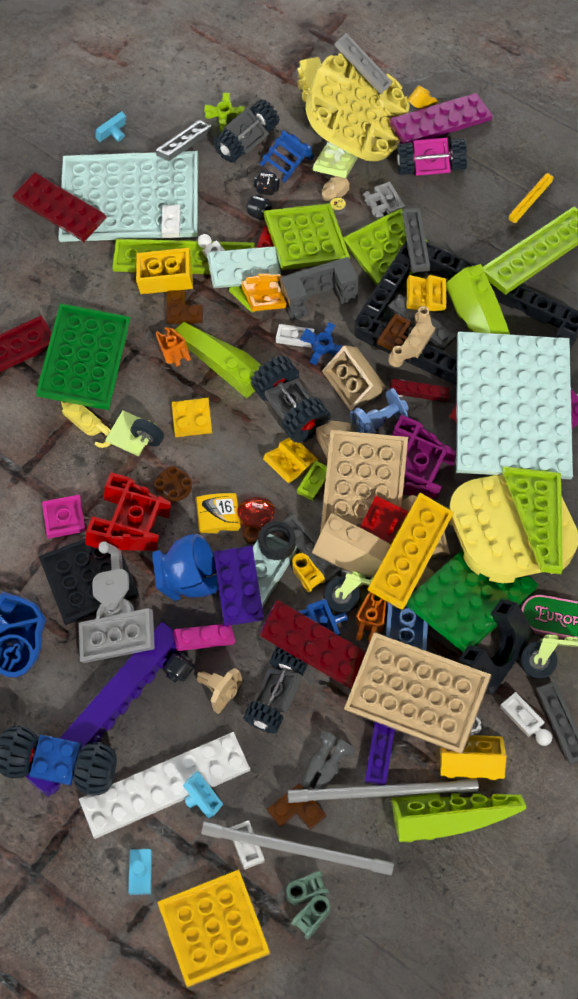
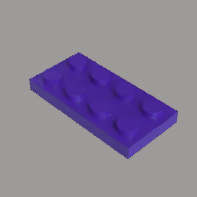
M253 546L214 551L224 626L263 621L264 616Z

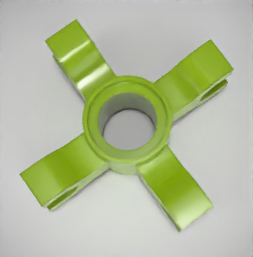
M223 93V100L218 103L217 107L205 105L204 112H206L205 118L218 117L220 132L224 131L223 128L233 118H236L245 110V106L232 107L229 99L230 93Z

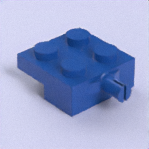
M326 599L307 605V609L298 611L339 636L340 632L337 623L348 620L345 612L334 616Z

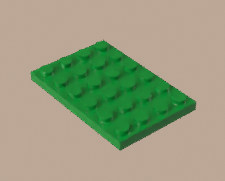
M60 303L38 383L36 397L110 410L131 317Z
M461 550L411 594L406 606L464 653L468 645L476 647L497 627V623L491 613L501 599L516 602L520 605L537 589L539 584L528 575L517 577L512 583L489 581V577L481 573L477 575L470 569L463 558L464 551Z

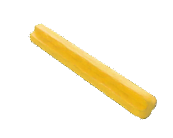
M547 173L510 213L509 221L516 223L552 183V175Z

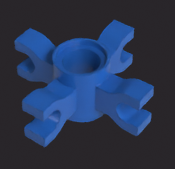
M329 322L324 332L318 335L307 328L305 329L300 340L312 344L314 353L310 363L316 365L321 355L327 352L335 356L343 347L332 343L331 333L335 327L334 324Z

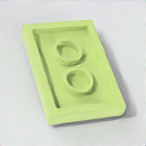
M327 142L314 163L313 171L346 178L358 157L331 142Z

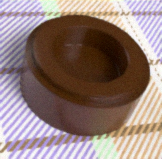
M256 524L247 525L243 530L244 540L249 544H255L261 528Z

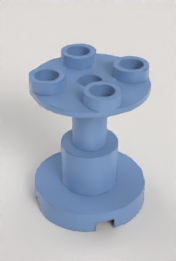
M392 388L386 392L388 406L379 411L373 409L368 413H365L361 408H356L350 412L351 422L353 425H357L358 429L356 432L376 434L375 430L383 426L384 420L393 415L398 420L401 415L409 418L406 412L409 409L406 401L400 400L396 390Z

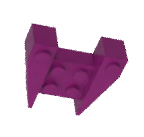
M401 415L392 436L408 437L403 495L418 496L419 493H422L428 498L438 499L441 486L434 484L433 481L442 462L453 466L457 453L449 446L437 440V437L432 432L426 431L421 423Z

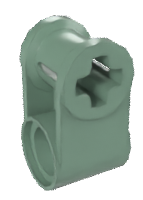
M315 872L289 883L286 891L288 902L292 905H300L312 900L316 896L328 895L329 890L325 888L322 872ZM297 888L301 890L302 895L300 897H293L290 894L291 890Z
M321 895L314 897L291 922L293 926H297L305 934L306 939H309L316 932L320 924L330 914L329 900ZM319 902H323L327 906L326 910L321 913L314 909L315 905Z

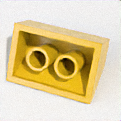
M181 248L137 253L136 282L140 294L193 289L190 249Z
M469 735L462 754L440 746L441 776L449 778L459 776L470 779L479 777L490 780L505 779L506 751L503 736Z

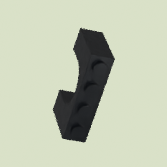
M501 599L491 613L500 630V644L494 657L490 659L485 649L468 645L458 660L460 664L491 674L485 693L492 696L535 634L518 603Z

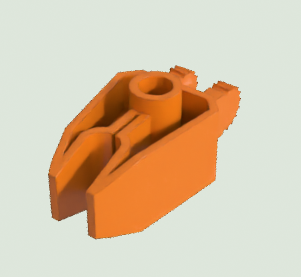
M168 327L164 328L166 335H162L158 331L156 332L159 347L166 363H174L176 366H179L182 358L186 361L190 360L186 341L179 333Z
M369 592L356 619V624L359 627L356 640L361 641L364 630L371 631L368 643H370L374 632L380 633L384 629L387 602L381 598L375 604V594Z

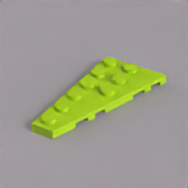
M503 467V476L540 571L561 574L563 571L561 473Z

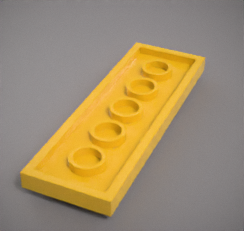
M419 493L367 590L403 610L454 512Z

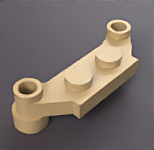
M421 306L418 309L414 319L416 325L402 346H395L389 356V363L392 366L400 367L405 359L411 357L418 358L435 332L436 327L432 326L428 307Z

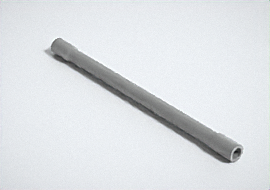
M468 779L452 782L314 790L295 789L288 790V803L448 792H478L477 779Z
M203 823L201 835L253 844L364 868L386 875H392L393 862L360 857L235 830L213 823Z

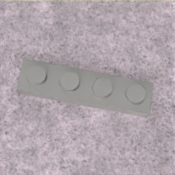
M347 33L334 44L380 94L393 83Z

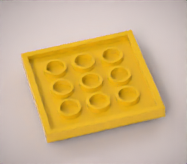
M239 870L157 902L187 988L270 954Z

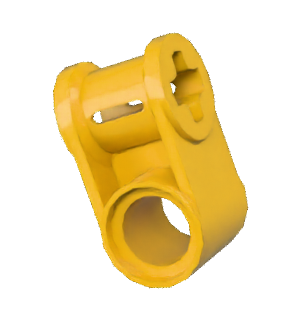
M419 85L408 98V101L416 108L424 109L438 104V100L432 97L427 89Z
M299 553L294 556L293 572L308 593L318 584L326 582L322 572L306 554ZM304 563L306 566L300 568L297 564Z

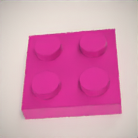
M80 495L42 502L48 539L86 532Z

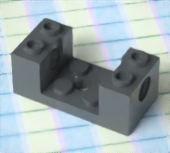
M348 257L280 277L281 291L287 302L286 310L290 320L301 319L308 315L306 307L307 297L327 292L330 289L335 290L341 305L358 300V277Z

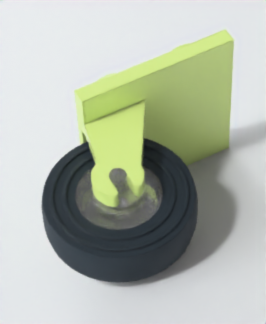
M122 410L105 441L140 456L145 445L159 446L164 438V433L156 423L153 424L150 420L141 419Z
M353 571L352 574L347 573L346 577H337L331 580L326 586L324 593L329 607L340 613L353 610L360 601L359 588L362 585L369 586L373 577L371 580L365 579L366 576L364 574Z
M544 635V638L539 639L538 642L530 643L521 653L520 663L523 670L533 678L550 676L555 671L558 663V657L554 649L557 645L578 647V638L565 637L564 640H558L559 636Z

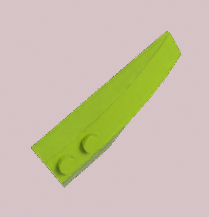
M481 264L464 268L446 282V290L457 315L463 318L470 331L474 333L510 335L497 298Z
M183 322L175 329L185 339L187 347L192 353L246 399L255 392L251 385V378L255 376V371H259V367L262 365L248 353L186 322Z
M440 793L391 797L399 842H412L422 839L433 840L435 838L469 832L526 810V804L522 796L518 794H493L491 798L481 794H473L472 797H460V793H452L451 797H440Z

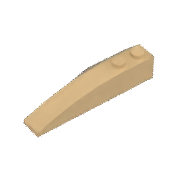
M331 513L312 554L348 572L354 571L365 576L374 577L391 544ZM425 567L415 588L423 585L435 572Z

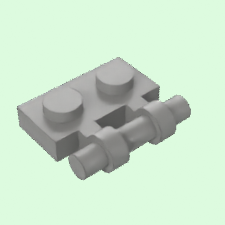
M390 182L374 187V194H370L369 191L363 194L366 204L371 207L372 214L378 220L384 217V212L390 214L400 208L405 210V205ZM376 201H380L381 205L378 206Z

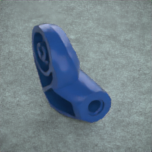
M7 592L0 594V674L6 677L18 678L25 675L39 658L46 618L37 604Z

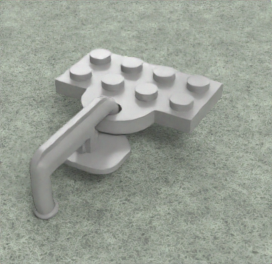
M107 542L99 544V551L111 554L112 570L97 574L92 583L93 596L102 604L97 611L96 619L79 623L80 662L83 663L155 649L153 610L147 608L134 611L130 601L124 599L125 594L129 590V576L122 568L121 550Z

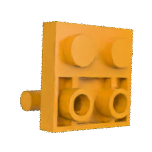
M257 274V276L246 277L245 281H242L241 287L252 311L286 308L287 302L278 284L281 274Z

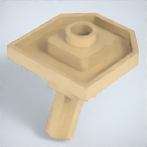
M236 668L227 672L224 677L216 673L211 675L204 671L197 674V682L207 686L213 692L210 701L214 712L220 714L229 700L234 698L237 690L243 683L241 673Z

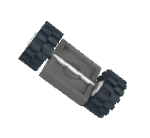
M260 99L253 106L246 108L213 140L218 154H221V157L225 158L227 162L234 163L242 155H246L269 135V131L279 124V115L276 114L278 113L277 110L273 109L274 106H271L270 102H266L265 99Z
M276 646L269 660V664L275 667V669L268 668L254 700L249 703L243 719L249 725L272 734L278 732L284 718L280 712L287 713L308 666L307 663Z

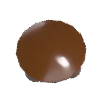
M170 466L157 476L154 481V487L158 496L169 502H177L189 495L192 489V480L186 472L178 469L176 466Z

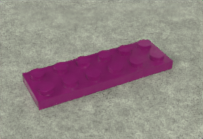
M474 93L390 118L389 124L403 144H413V141L432 139L490 121L493 115L478 94Z

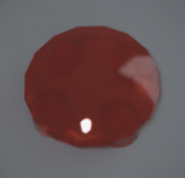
M250 497L239 504L237 514L242 525L265 526L274 517L275 507L266 498Z

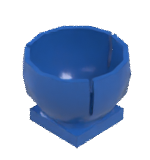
M192 534L182 537L174 542L167 554H163L159 550L152 552L156 588L172 600H180L181 595L190 598H202L216 593L219 585L215 557L202 535Z

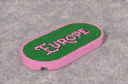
M535 595L524 602L521 610L535 634L557 635L560 639L565 637L578 638L577 601Z

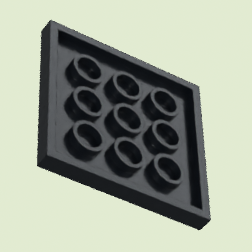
M86 538L39 556L65 626L97 613L102 603L93 596V579L99 573L112 570L111 554L101 553L99 548L85 545ZM122 554V568L129 576V590L125 594L124 599L129 601L139 597V593Z

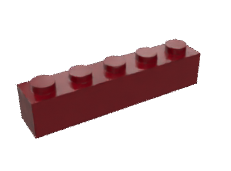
M393 379L390 382V389L394 388L398 395L446 402L449 398V387Z

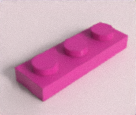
M224 624L182 628L173 631L177 651L233 645L236 641L232 627L224 626Z

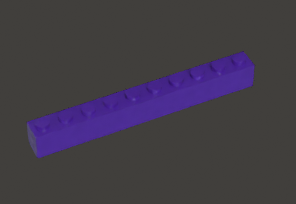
M161 622L154 630L155 649L134 653L59 739L81 743V749L87 744L100 742L105 731L110 730L115 725L120 714L123 715L128 710L131 701L141 695L144 686L147 683L150 684L154 680L157 671L160 668H164L170 656L178 652L173 636L174 630ZM29 774L26 776L29 783L46 797L55 794L61 786L60 783L32 778Z

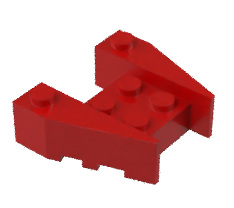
M111 472L105 485L104 501L118 504L111 521L92 516L86 530L85 545L99 548L101 542H107L120 550L157 551L159 535L151 533L157 516L169 519L171 502L161 496L153 495L149 492L148 488L135 484L133 479Z

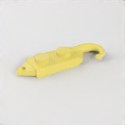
M61 401L63 415L87 435L94 436L102 432L108 436L111 430L86 407ZM95 442V445L101 448H105L111 445L108 442Z

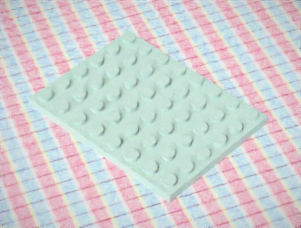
M184 151L170 161L156 156V152L63 156L61 188L103 212L107 217L86 241L162 238L163 206L180 205V237H198V151ZM59 228V242L81 241Z
M458 332L456 473L503 475V467L556 472L561 473V479H572L569 338Z

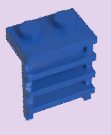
M283 130L279 139L275 140L276 143L273 147L269 148L270 151L267 155L263 156L264 159L260 165L264 166L266 162H269L285 174L282 179L285 183L304 157L312 161L315 155L311 152L312 148L308 144L300 143L298 137L294 134L289 135ZM279 145L298 158L295 163L276 151ZM273 153L291 166L288 172L270 159Z

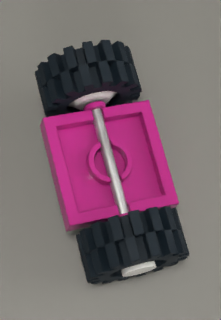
M448 138L413 141V146L412 143L398 144L397 165L399 175L414 174V162L416 176L450 173V167L452 171L465 170L467 168L465 139H450L449 150Z

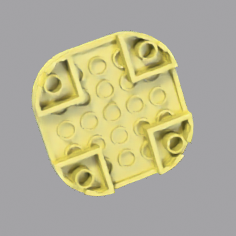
M339 53L336 56L330 55L317 69L306 101V114L313 129L325 140L361 159L380 161L387 158L401 141L390 126L389 121L390 118L409 113V101L407 96L404 97L401 91L402 86L392 76L386 74L393 83L380 94L342 53Z
M493 475L473 479L459 486L450 501L449 510L454 513L449 524L450 526L453 525L464 551L463 558L470 569L477 575L481 573L489 577V581L498 583H512L517 577L541 573L504 476ZM562 498V552L564 569L570 564L578 547V530Z

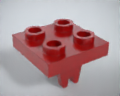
M375 495L360 528L392 544L409 511Z

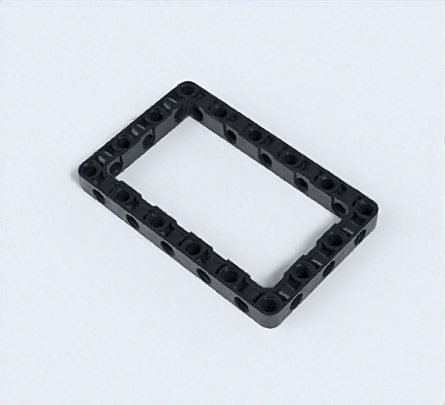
M405 241L360 311L354 324V335L356 338L389 354L392 352L391 350L377 344L379 337L387 327L379 319L383 318L388 310V305L393 301V297L397 291H400L409 277L411 265L407 241ZM426 242L430 271L444 278L451 279L464 268L477 265ZM490 283L499 303L512 309L516 308L527 313V316L559 328L554 338H569L571 350L578 338V310L521 284L505 295ZM426 344L418 358L411 357L410 360H404L457 386V357Z

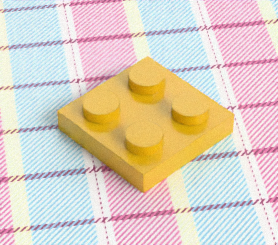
M208 398L172 402L175 437L212 433Z

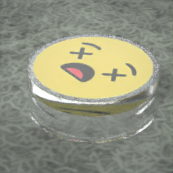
M334 197L330 200L329 203H331L334 214L345 212V199Z

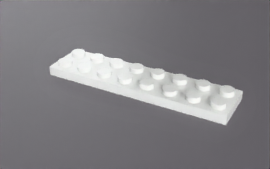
M234 732L116 782L104 794L86 795L80 798V804L94 839L185 800L190 794L183 787V784L197 771L211 788L250 771Z

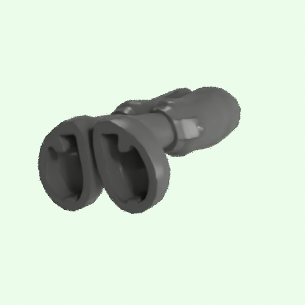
M323 731L319 737L322 742L319 753L311 757V763L302 786L310 789L316 777H318L319 780L314 789H326L333 777L338 774V763L345 755H354L356 749L341 739L338 741L337 737ZM337 743L334 753L332 754L331 758L326 762V757L329 751Z

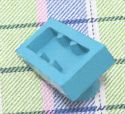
M121 111L96 129V139L101 142L112 135L117 142L121 141L125 135L120 128L125 125L126 115Z
M198 771L193 773L183 784V787L190 794L185 798L186 805L190 808L198 805L208 819L214 816L223 805Z
M130 849L129 895L151 894L152 849Z

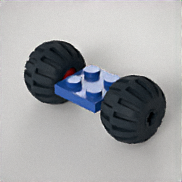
M23 726L7 728L0 736V773L2 775L18 779L29 774L32 778L69 786L72 785L74 777L75 786L87 795H101L110 789L116 771L117 755L110 746L100 742L87 744L81 749L82 744L44 735H40L38 740V736L31 729Z

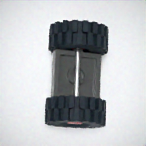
M278 356L277 359L275 357L271 358L270 362L266 361L264 366L259 367V371H255V376L251 378L252 387L263 401H269L282 419V428L294 443L306 442L308 438L311 439L316 434L317 427L329 423L328 420L331 419V413L317 397L314 399L310 398L297 380L300 377L299 371L288 357Z

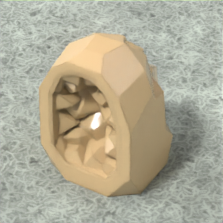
M331 177L322 189V198L325 201L331 202L334 198L344 196L349 191L347 178Z

